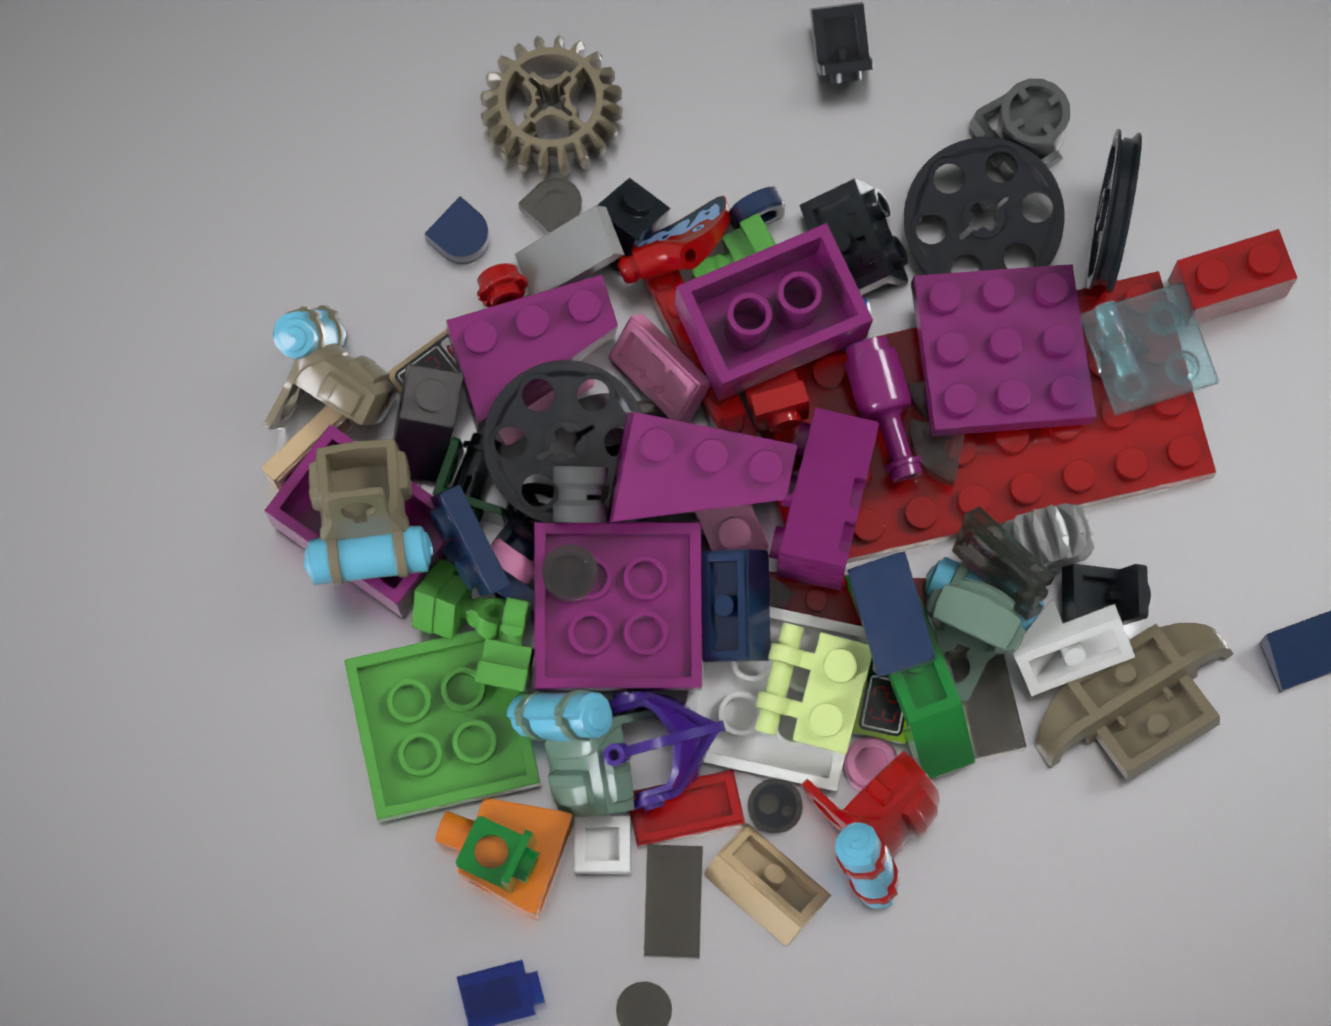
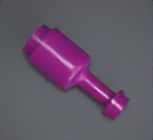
M885 336L867 339L849 346L845 349L848 361L844 363L845 370L860 416L864 419L879 422L891 463L884 467L885 472L889 473L892 483L909 480L923 474L920 465L922 463L921 456L912 457L900 418L901 412L911 405L912 400L896 348L889 346L888 339Z

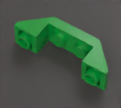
M846 575L844 580L861 621L849 575ZM919 597L936 659L932 664L891 674L888 677L907 723L904 734L913 758L928 777L934 779L974 764L976 761L960 697L922 600Z

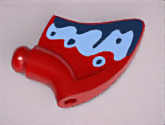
M717 197L675 223L653 232L635 249H632L633 254L621 257L617 265L624 282L633 285L641 279L647 282L674 271L696 268L713 251L729 224L731 215L726 197Z

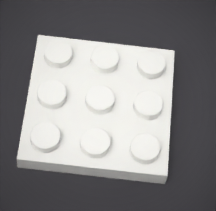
M770 607L771 643L778 642L782 623L784 622L804 628L799 649L815 654L820 632L868 645L862 626ZM702 657V689L689 690L686 705L696 713L712 721L718 722L723 720L726 731L717 734L706 754L705 763L801 784L808 779L816 787L838 791L845 754L793 741L797 718L781 715L776 736L755 730L760 711L759 708L755 707L759 691L765 692L773 660L703 662ZM794 666L786 698L799 702L803 701L810 670Z

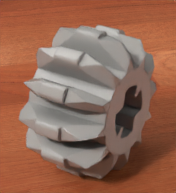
M1069 503L1057 506L1051 504L1045 508L1033 509L1026 514L1017 515L1015 519L1006 521L999 532L1001 546L999 547L1003 560L1007 562L1010 574L1018 577L1029 578L1035 575L1043 576L1054 571L1059 572L1062 567L1086 560L1095 548L1092 540L1094 535L1089 519L1085 517L1083 508Z

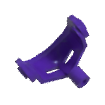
M632 690L612 695L613 699L608 700L612 715L647 707L657 714L669 732L668 735L632 745L622 742L610 744L603 752V758L608 765L619 766L628 763L631 756L673 745V766L667 783L635 794L634 810L644 807L645 811L664 806V801L679 796L695 781L717 734L726 731L723 720L718 722L712 721L668 695L651 691L633 693Z

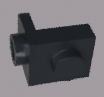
M856 2L810 8L816 71L821 76L830 75L831 83L861 80V71L873 69V59L869 56L864 3Z
M630 177L597 205L607 208L624 252L623 256L633 254L632 249H635L665 222L671 209ZM620 258L608 264L618 272L620 271L617 263Z
M1073 563L1061 568L1063 621L1069 622L1113 604L1116 606L1123 626L1148 617L1151 590L1148 584V569L1146 565L1133 564L1121 569Z

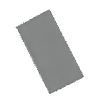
M597 205L515 253L522 275L527 278V288L530 295L581 281L624 255L607 208Z

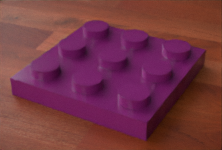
M1073 264L916 275L913 277L911 290L932 436L1093 423L1096 418Z
M534 523L535 690L626 691L702 689L701 523ZM561 554H579L588 561L591 567V583L583 593L577 596L568 597L560 595L549 584L548 568L551 562ZM567 558L561 564V572L567 578H575L581 572V564L575 558ZM570 582L563 583L562 590L566 593L571 592L573 585Z

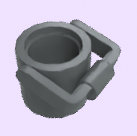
M1026 79L1016 83L1005 95L979 108L970 121V127L977 138H1000L1023 146L1041 159L1048 168H1051L1063 159L1059 150L1065 138L1070 120V103L1065 92L1055 83L1045 79ZM1000 112L996 133L985 119ZM995 154L989 159L995 168L1000 169L1008 181L1015 176L1017 164L1008 154Z

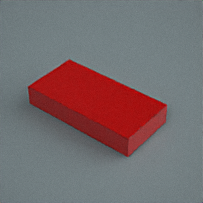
M734 769L697 777L679 796L664 801V806L645 811L644 807L629 811L637 849L745 825ZM662 785L634 790L633 801L636 800L635 794L640 793L646 789H653Z

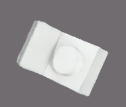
M1054 600L1047 603L1025 633L1019 648L1013 653L1031 696L1135 657L1115 604L1063 623Z

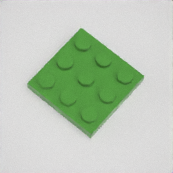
M502 624L499 626V636L496 641H500ZM476 630L456 634L453 640L442 637L344 659L375 812L379 823L541 786L531 739L521 736L515 731L511 720L507 717L509 705L513 698L520 695L521 692L474 682L478 661L482 659L485 640L487 639L479 635Z

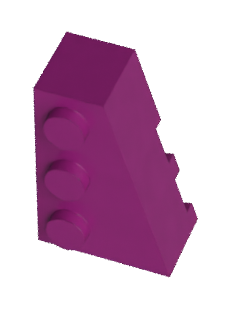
M602 274L446 320V333L459 373L463 374L462 385L477 433L485 428L489 411L499 393L516 376L536 365L559 360L581 361L615 337L618 323ZM541 379L530 381L523 389L522 399H526L547 382Z
M815 407L811 424L800 423L796 439V454L802 455L803 458L799 474H791L787 499L782 500L781 503L782 506L790 507L786 527L776 525L769 558L778 560L776 576L841 590L879 422Z
M627 412L607 511V521L616 522L786 500L797 445L637 412Z

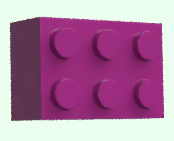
M827 223L678 285L674 300V307L718 401L867 338L873 322V318Z
M331 424L264 510L273 527L304 549L308 546L310 539L320 537L321 528L320 511L313 510L309 496V464L316 460L317 448L354 442L353 439ZM411 481L412 498L405 501V514L408 517L409 525L422 526L431 540L433 555L431 556L428 572L409 574V577L399 578V575L351 581L402 618L414 603V593L418 585L439 559L445 561L442 550L451 540L450 538L444 541L431 520L429 512L435 509L430 499L433 495L413 481Z

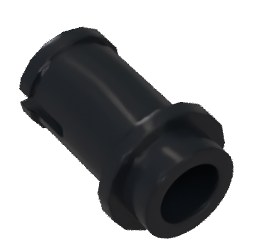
M473 432L470 441L465 440L463 443V447L467 450L452 486L460 485L466 496L482 500L490 474L484 457V435ZM495 440V448L500 454L503 444Z

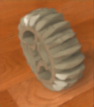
M560 35L555 38L554 47H545L544 40L537 36L534 39L535 50L528 52L525 46L517 42V45L514 47L516 60L514 61L500 55L497 62L501 73L488 72L486 82L491 90L482 91L480 97L482 106L488 108L481 113L482 124L491 128L488 132V139L491 145L503 144L500 151L501 157L504 160L508 161L519 155L518 166L523 172L527 171L533 162H537L539 174L545 178L550 172V165L559 164L561 175L566 177L570 173L569 162L575 160L581 168L586 170L590 165L587 152L589 151L594 155L603 157L606 153V145L602 139H616L618 135L617 127L613 123L622 120L623 117L622 107L616 104L622 99V90L620 86L612 85L615 80L613 68H600L603 62L602 55L598 51L584 58L585 44L580 40L570 50L565 49L564 38ZM562 74L554 79H543L540 77V75ZM584 87L590 91L595 101L594 110L586 124L579 119V111L574 107L575 103L579 100V92ZM518 89L524 93L525 102L530 105L524 112L525 120L519 126L513 122L509 115L510 103ZM558 102L561 103V109L559 110L553 107ZM542 103H547L550 106L543 110ZM549 133H560L565 136L564 138L553 140L541 139Z

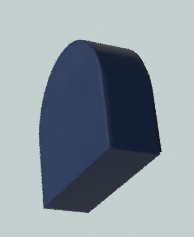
M774 186L765 187L740 199L729 211L731 215L730 223L735 231L740 228V222L759 213L765 225L783 217L785 214V203L777 188Z
M461 196L424 233L425 239L448 259L455 262H470L477 259L484 253L489 243V230L485 218Z

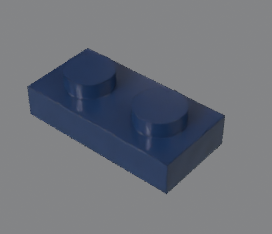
M460 485L448 487L431 496L430 499L435 509L429 512L431 520L444 541L451 538L460 556L455 561V565L466 587L469 590L476 588L479 595H491L510 585Z

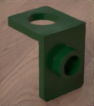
M452 437L432 493L433 495L448 487H452L464 452L461 439ZM466 496L479 524L482 520L501 527L506 525L505 508Z

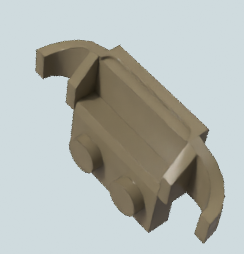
M1175 623L1159 627L1157 624L1152 625L1129 640L1135 654L1134 658L1064 684L1050 702L1036 737V749L1051 768L1058 764L1063 754L1083 739L1088 745L1097 739L1127 782L1220 725V715L1193 679L1197 677V668L1217 657H1223L1225 660L1232 656L1231 648L1215 628L1205 624Z

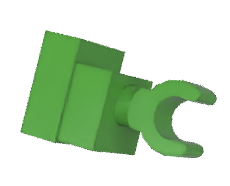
M759 213L740 222V228L723 236V248L726 253L706 258L696 268L691 269L693 273L691 276L695 279L776 245Z
M439 559L415 589L412 627L429 634L435 633L453 640L467 621L470 626L476 629L479 635L487 639L497 640L506 600L501 598L485 599L482 597L472 599V590H469L461 577L458 576L456 565Z
M507 597L500 641L485 640L482 659L478 661L474 682L522 692L529 691L535 648L521 646L529 618L531 602Z

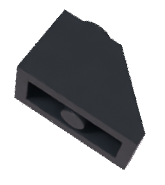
M409 364L405 368L393 439L397 443L399 451L404 452L407 456L411 478L431 482L437 481L454 429L463 374L413 364Z

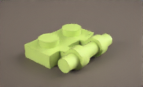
M783 622L778 642L771 643L768 659L773 661L765 692L759 691L755 707L759 708L760 711L755 730L776 736L781 715L797 718L793 741L846 754L872 658L869 646L864 643L820 632L815 654L799 649L804 628ZM794 666L810 670L802 702L786 698Z

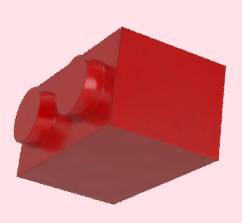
M1276 229L1179 259L1168 281L1185 327L1188 328L1285 298L1298 277L1280 230Z

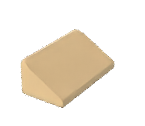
M748 823L718 852L704 872L705 877L785 946L795 939L831 896V894Z

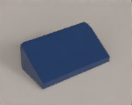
M756 549L701 551L703 662L769 661L771 636L768 552Z
M906 552L894 553L848 569L847 572L877 677L880 678L932 664L936 659Z
M1331 610L1270 632L1260 641L1281 692L1331 674Z

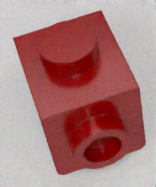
M795 369L744 390L757 433L769 429L771 432L788 430L799 425L802 422L801 420L809 419V398L804 382L798 380Z

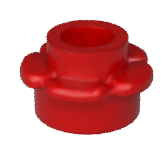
M501 263L491 266L478 276L479 290L477 291V298L486 307H493L520 299L525 294V288L528 286L527 278L519 274L518 268L514 264Z

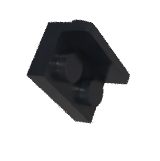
M854 178L799 205L808 231L827 223L861 295L886 283L900 286L908 282L904 266L908 264V257L900 240L891 234L886 220L890 216V208L880 189Z

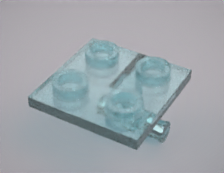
M1182 282L1117 303L1115 301L1105 302L1096 306L1094 310L1080 314L1082 327L1115 416L1213 386L1219 382Z

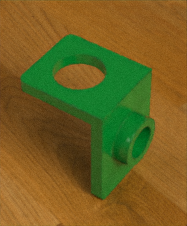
M479 816L476 818L455 863L459 869L513 893L518 881L527 883L540 857V852L534 850L537 843L534 833L525 829L523 835L485 817ZM487 836H496L506 843L508 855L502 865L496 868H486L477 862L475 848L481 839Z

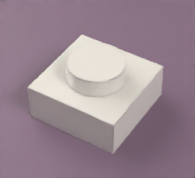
M574 816L575 874H631L630 816Z

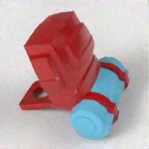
M902 751L884 767L843 810L838 808L810 780L806 779L801 784L810 803L840 831L835 841L836 860L844 874L850 877L849 884L856 897L871 908H888L893 905V898L898 895L899 870L893 859L911 837L920 838L926 833L937 817L938 806L940 805L938 789L922 768L905 751Z

